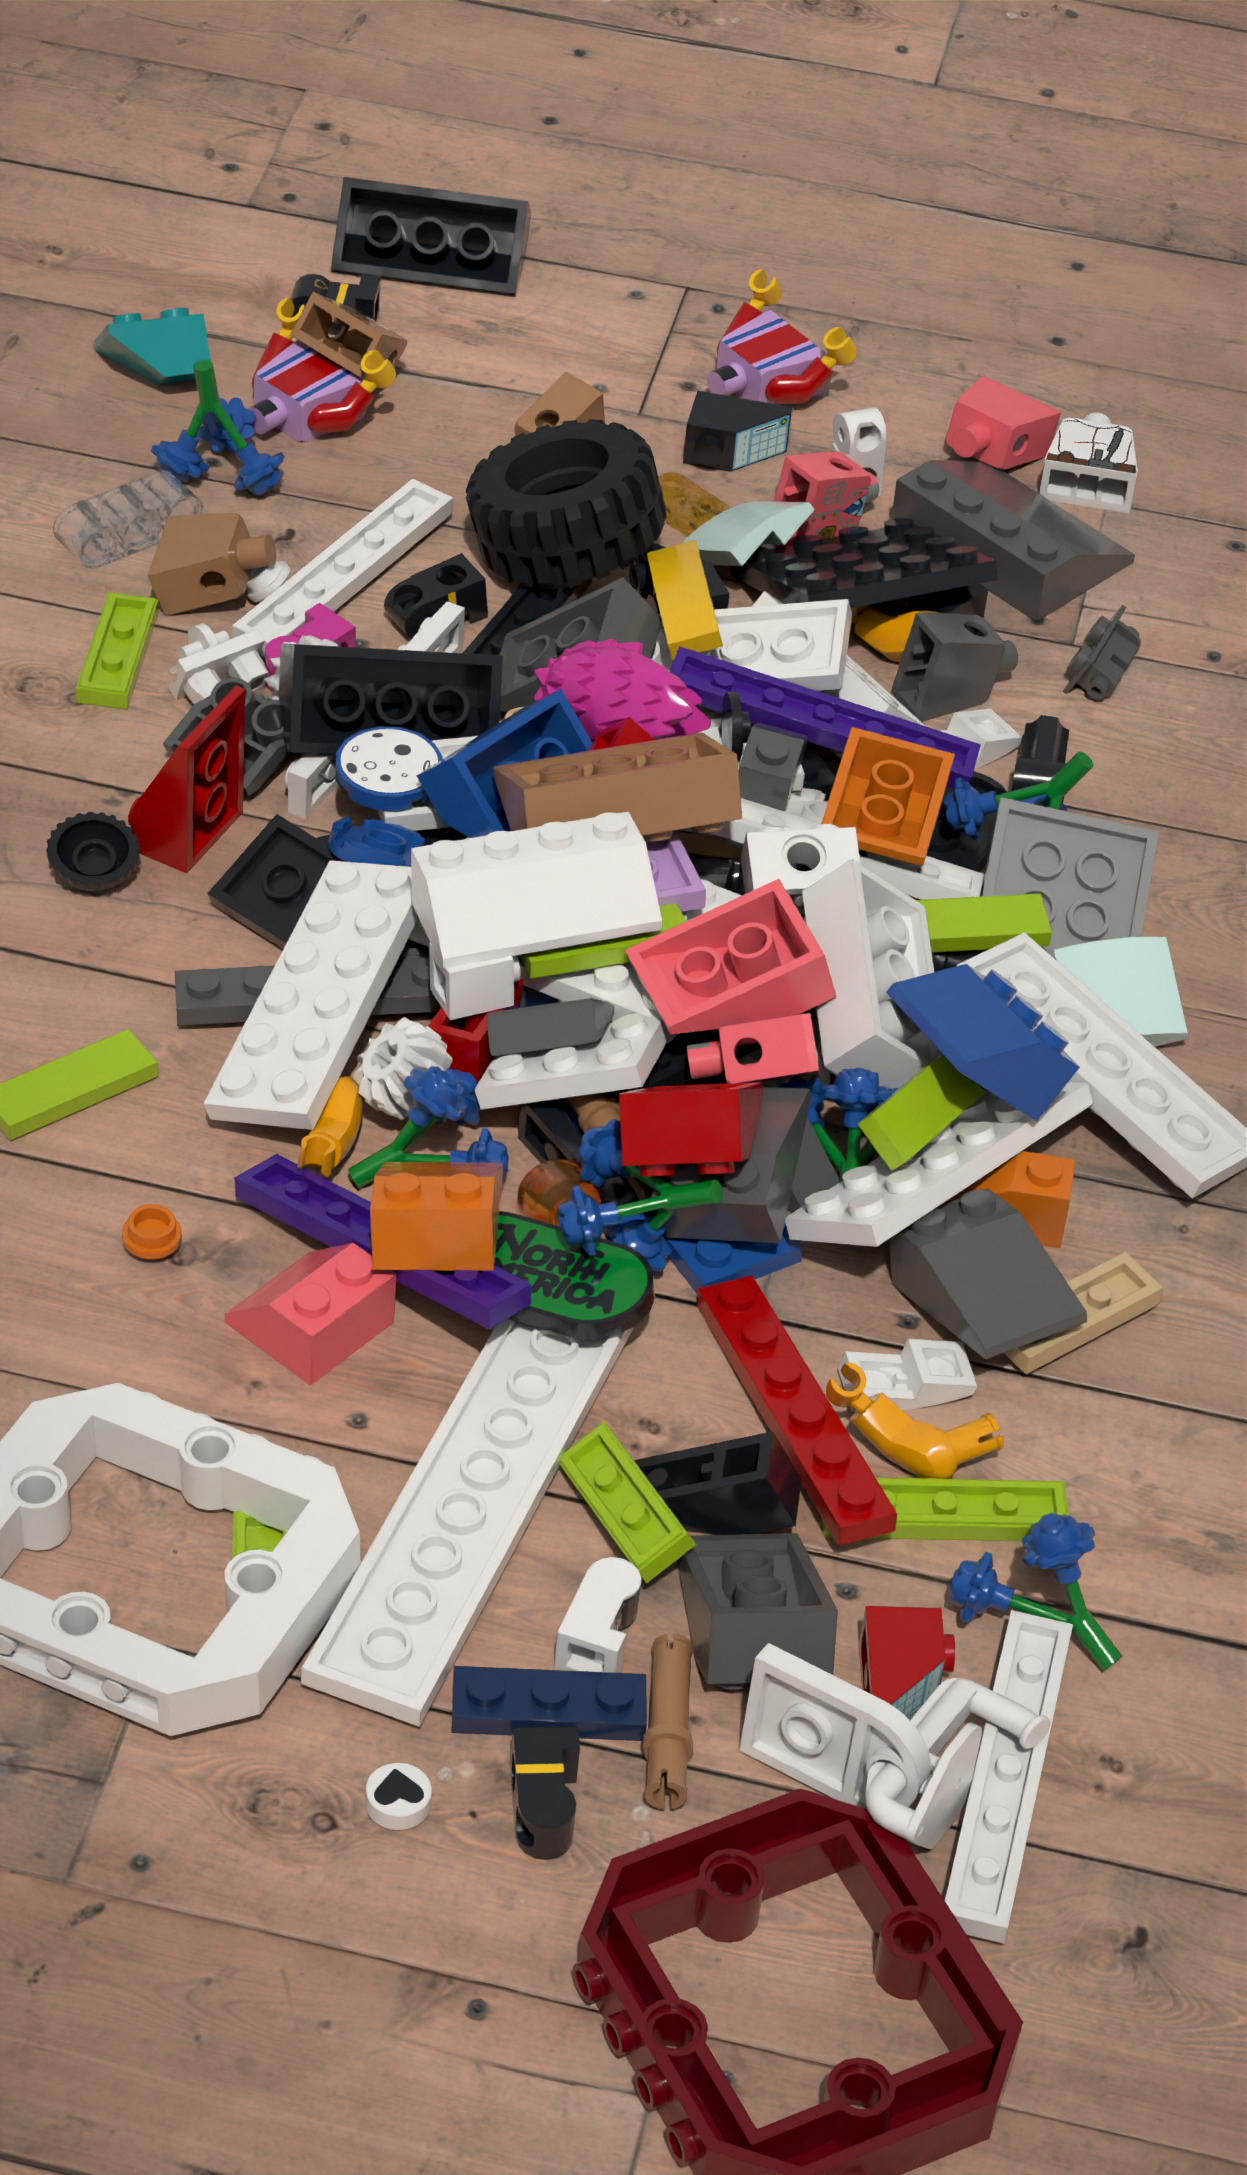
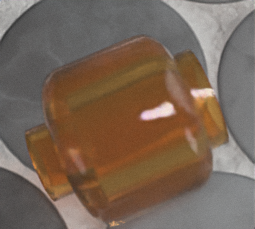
M564 1159L548 1160L536 1165L524 1176L517 1193V1203L522 1216L560 1226L557 1208L560 1204L571 1200L572 1186L579 1185L586 1194V1197H591L598 1205L601 1204L599 1192L590 1181L580 1178L581 1169L578 1165Z

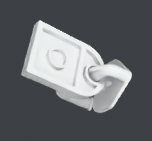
M768 1643L755 1657L739 1751L833 1799L867 1809L873 1820L884 1829L913 1844L933 1849L956 1820L970 1790L982 1736V1728L972 1722L968 1723L946 1748L941 1758L936 1756L967 1717L973 1713L1011 1732L1020 1739L1019 1742L1025 1749L1035 1747L1044 1739L1050 1728V1720L1045 1715L1038 1716L1019 1703L965 1678H951L942 1682L913 1718L909 1720L897 1708L886 1701ZM922 1794L923 1796L916 1810L909 1808L918 1795Z

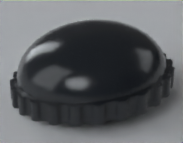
M88 812L87 814L78 813L75 817H67L65 822L57 824V829L51 831V838L47 840V858L49 866L53 867L54 874L56 876L59 875L61 881L84 891H103L120 885L125 879L130 878V873L136 871V864L140 862V845L138 844L137 835L133 834L132 827L126 826V822L123 820H117L116 816H107L103 812L99 814H94L93 812Z

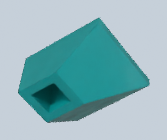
M188 308L164 310L160 312L159 319L142 320L140 313L115 316L112 318L113 324L105 326L104 330L94 340L96 352L157 385L196 380L193 369L194 364L201 360L211 361L204 314L189 315Z

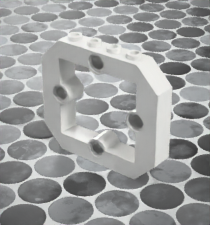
M121 1383L109 1384L32 1402L0 1441V1577L23 1548L34 1551L48 1550L60 1545L67 1539L71 1531L68 1492L95 1457L182 1491L186 1501L196 1508L204 1510L225 1508L230 1511H240L256 1518L258 1522L281 1531L285 1530L287 1533L273 1552L261 1549L248 1550L236 1555L228 1562L224 1571L227 1614L195 1658L111 1624L110 1608L105 1600L96 1594L84 1591L71 1592L54 1601L0 1578V1665L169 1736L261 1714L332 1615L361 1564L360 1531L335 1467L327 1465L313 1456L299 1454L271 1443L262 1436L248 1434L215 1421L206 1414L192 1412L161 1400L152 1393L141 1392Z

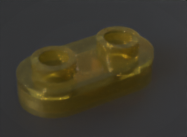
M668 472L658 476L667 513L664 522L686 537L714 516L730 509L726 503L679 473Z

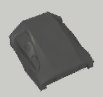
M230 677L217 683L212 689L210 696L192 706L163 742L166 751L173 754L179 744L235 686L244 688L243 794L250 795L258 790L267 778L280 768L294 752H287L279 700L268 701L264 695L253 693L250 685L245 680Z

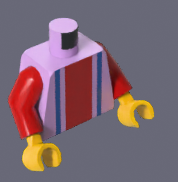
M763 269L756 270L749 279V286L754 296L749 304L743 302L717 346V367L708 373V387L711 393L726 396L734 393L739 398L777 405L806 403L812 397L824 393V385L835 373L832 368L836 364L843 366L854 361L857 354L856 346L851 337L847 338L841 327H834L823 338V344L828 351L826 353L772 310L762 313L763 306H772L780 300L782 290L777 277H774L770 285L764 288L767 284V275Z
M284 298L276 309L282 327L278 334L273 332L252 378L254 405L248 410L255 413L256 419L251 426L259 434H264L273 428H277L297 442H308L328 433L348 431L356 422L365 418V410L375 398V395L372 393L375 388H386L393 384L396 379L395 368L388 359L384 360L378 350H371L364 355L360 363L361 369L366 374L364 379L299 340L291 341L293 338L291 333L305 306L304 304L301 305L296 316L291 317L294 312V304L290 298Z

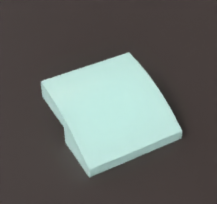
M752 501L740 504L723 511L705 522L682 543L696 540L701 559L711 562L712 565L742 566L761 544L785 545L815 509L809 502Z
M1166 937L1116 938L1054 949L1056 961L1154 1047L1189 1039Z

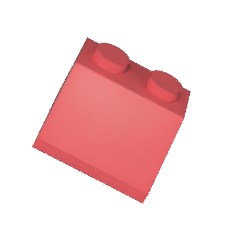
M354 1243L308 1252L225 1313L224 1322L311 1386L394 1323L397 1274L392 1270H373L372 1256Z

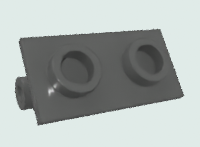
M1122 605L1110 620L1102 615L1095 622L1084 638L1090 644V647L1084 644L1067 666V669L1073 672V675L1063 692L1067 694L1077 683L1093 699L1100 700L1112 695L1126 667L1141 646L1139 632L1119 620L1127 607Z

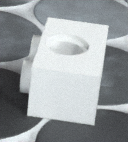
M821 824L806 830L785 831L780 827H765L756 832H746L741 855L745 894L780 879L799 913L805 914L802 894L804 889L851 859L861 864L856 827L839 828L833 824ZM802 863L812 870L799 871L790 864Z

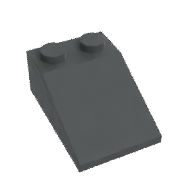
M622 577L507 633L500 655L503 656L500 711H510L511 709L525 707L535 702L534 696L541 685L534 671L539 668H547L549 659H557L565 649H570L585 641L597 643L611 638L618 643L639 642L643 643L642 655L651 659L656 647V638L662 618Z
M764 1087L751 1156L744 1161L734 1162L735 1172L699 1174L698 1163L675 1164V1175L658 1176L673 1186L717 1180L723 1192L720 1203L677 1210L664 1224L667 1238L766 1243L781 1242L812 1097L810 1089ZM653 1189L652 1197L660 1196L661 1193Z
M988 1188L966 1192L959 1199L939 1205L889 1238L892 1285L984 1359H989L1087 1322V1311L1021 1213Z
M797 1533L691 1536L697 1545L677 1561L694 1654L707 1684H715L718 1687L730 1690L748 1687L752 1680L755 1657L768 1643L833 1675L838 1609Z

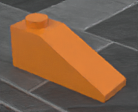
M1021 1151L942 1204L959 1199L966 1192L988 1188L1021 1213L1041 1245L1061 1248L1071 1198L1075 1159Z

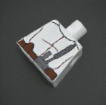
M1091 413L1084 419L1071 417L1063 419L1045 456L1039 494L1053 502L1130 514L1138 472L1132 430L1127 426L1111 424L1110 419L1102 413Z

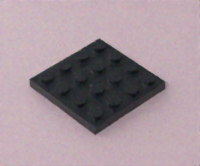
M910 518L890 519L884 522V528L868 531L867 527H847L838 531L839 536L823 539L820 535L799 536L793 539V545L778 548L772 544H761L742 566H731V576L762 592H767L785 604L848 599L850 608L998 580L997 562L995 559L977 552V548L974 546H963L957 543L954 537L936 534L933 528L920 527L914 524V520Z

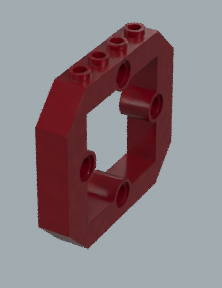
M801 1788L612 1858L582 1930L578 1963L573 1966L574 1980L580 1995L587 2003L594 2001L604 2018V2031L611 2049L617 2056L625 2055L635 2072V2085L641 2101L648 2110L656 2109L664 2122L667 2142L672 2155L681 2166L688 2164L694 2175H902L990 2139L1014 2063L1023 2025L1022 2019L906 1840L876 1823L865 1808ZM837 1873L879 1939L873 1971L877 1984L887 1994L897 1999L910 2001L917 1999L949 2052L893 2075L883 2065L871 2059L859 2057L846 2059L834 2066L829 2074L823 2103L757 2129L706 2044L708 2024L705 2015L696 2005L678 1997L648 1945L697 1927L705 1936L718 1942L732 1943L742 1941L750 1936L757 1927L762 1901ZM663 2045H675L679 2048H667ZM849 2104L861 2105L866 2109L854 2108Z

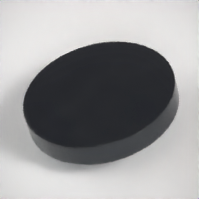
M737 691L725 692L722 704L723 746L737 754V761L739 763L742 756L743 743H747L751 731L750 715L748 711H742L741 700Z

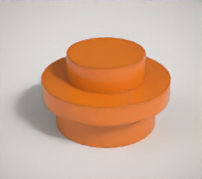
M148 1204L136 1208L129 1215L122 1228V1241L125 1248L131 1254L140 1258L160 1259L169 1256L177 1250L181 1243L182 1230L179 1222L168 1208L161 1205Z

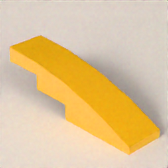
M692 540L647 553L672 660L675 659L679 646L699 653L722 647L723 643L697 541Z

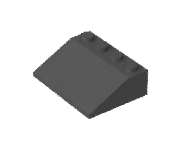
M929 460L901 476L896 481L891 519H913L914 524L920 527L933 528L934 533L941 536L954 537L957 543L963 546H974L977 548V552L995 559L997 562L998 580L980 584L1035 622L1134 563L1135 554L1003 470L984 462Z

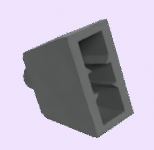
M916 613L891 693L921 722L982 705L990 697L997 673L1012 671L1016 668L1018 663L1016 646L1012 641H1003L987 621L979 615Z

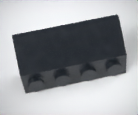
M344 177L331 271L357 275H376L387 279L516 295L527 249L531 220L529 202Z
M281 643L278 698L287 752L336 754L345 739L361 730L379 726L402 727L418 732L431 741L479 736L500 722L503 656Z

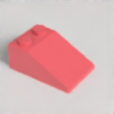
M780 879L772 881L625 950L627 958L670 1035L713 1030L723 1026L799 1015L837 997L825 954Z

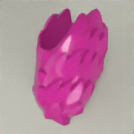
M612 638L597 643L585 641L570 649H565L557 659H549L547 668H539L534 671L541 685L534 696V700L537 701L562 689L592 743L599 731L628 717L633 719L655 740L696 734L710 729L711 721L706 715L694 706L703 703V700L696 692L686 687L680 678L669 672L665 666L643 656V643H618Z

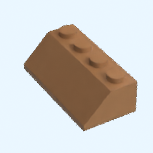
M704 733L493 767L495 782L511 831L539 827L548 822H569L593 818L608 812H629L645 841H661L671 838L673 830L692 827V830L695 832H714L724 829L725 822L743 819L737 754Z

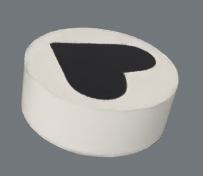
M391 1763L378 1768L370 1775L366 1784L365 1807L368 1815L378 1825L391 1830H406L419 1825L428 1816L431 1808L432 1787L430 1780L423 1771L410 1764Z

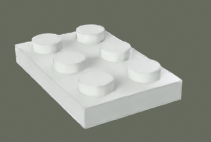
M632 1013L621 1016L612 1023H609L601 1038L594 1043L495 1056L474 1089L480 1109L643 1087L671 1035H669L660 1015L645 1018L643 1014Z

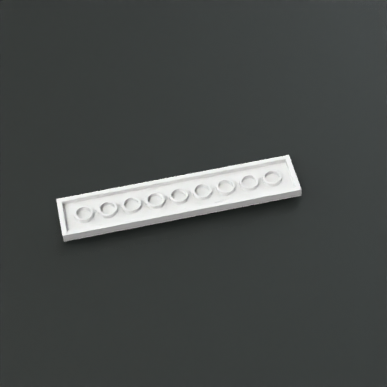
M506 1319L495 1326L302 1666V1685L420 1727L560 1466L559 1462L562 1454L570 1448L634 1327L622 1333L620 1327L606 1330V1337L578 1339L511 1319Z

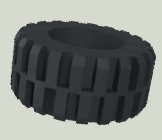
M589 419L587 423H578L577 420L563 421L562 425L550 427L548 424L536 428V431L525 435L521 433L511 438L510 443L507 445H499L490 451L488 459H482L476 465L466 488V501L484 563L495 574L509 583L514 581L519 586L531 588L533 585H540L543 589H555L557 585L569 584L572 587L584 584L583 581L596 577L599 580L610 576L611 571L617 568L623 570L634 563L636 556H644L651 549L653 542L658 540L667 517L665 501L650 445L632 429L628 430L624 425L615 422L607 425L602 420Z

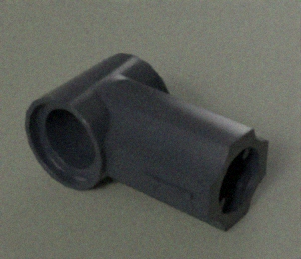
M1040 715L1037 720L1026 723L1024 735H1022L1021 756L1017 755L1011 791L1049 782L1065 766L1070 730L1061 725L1059 718Z

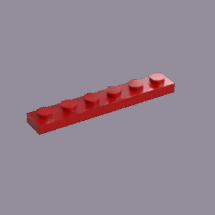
M751 1275L698 1288L696 1306L770 1431L774 1432L802 1478L801 1483L838 1546L896 1531V1510L754 1277Z

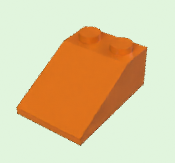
M851 727L821 824H833L839 828L856 827L858 848L860 850L923 866L935 832L955 754Z
M385 1162L374 1177L370 1206L373 1270L494 1271L503 1163Z

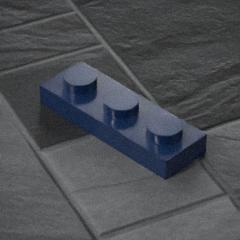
M454 1666L451 1733L512 1736L513 1728L578 1727L579 1739L643 1741V1735L647 1727L646 1674Z

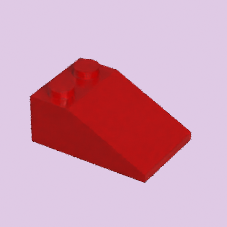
M235 686L179 744L142 796H139L132 804L128 815V824L132 827L133 834L138 837L141 855L188 873L243 813L244 688Z
M763 1082L654 1086L620 1093L622 1166L639 1165L640 1176L675 1175V1164L698 1163L699 1174L735 1172L734 1162L744 1161L751 1156L764 1095Z

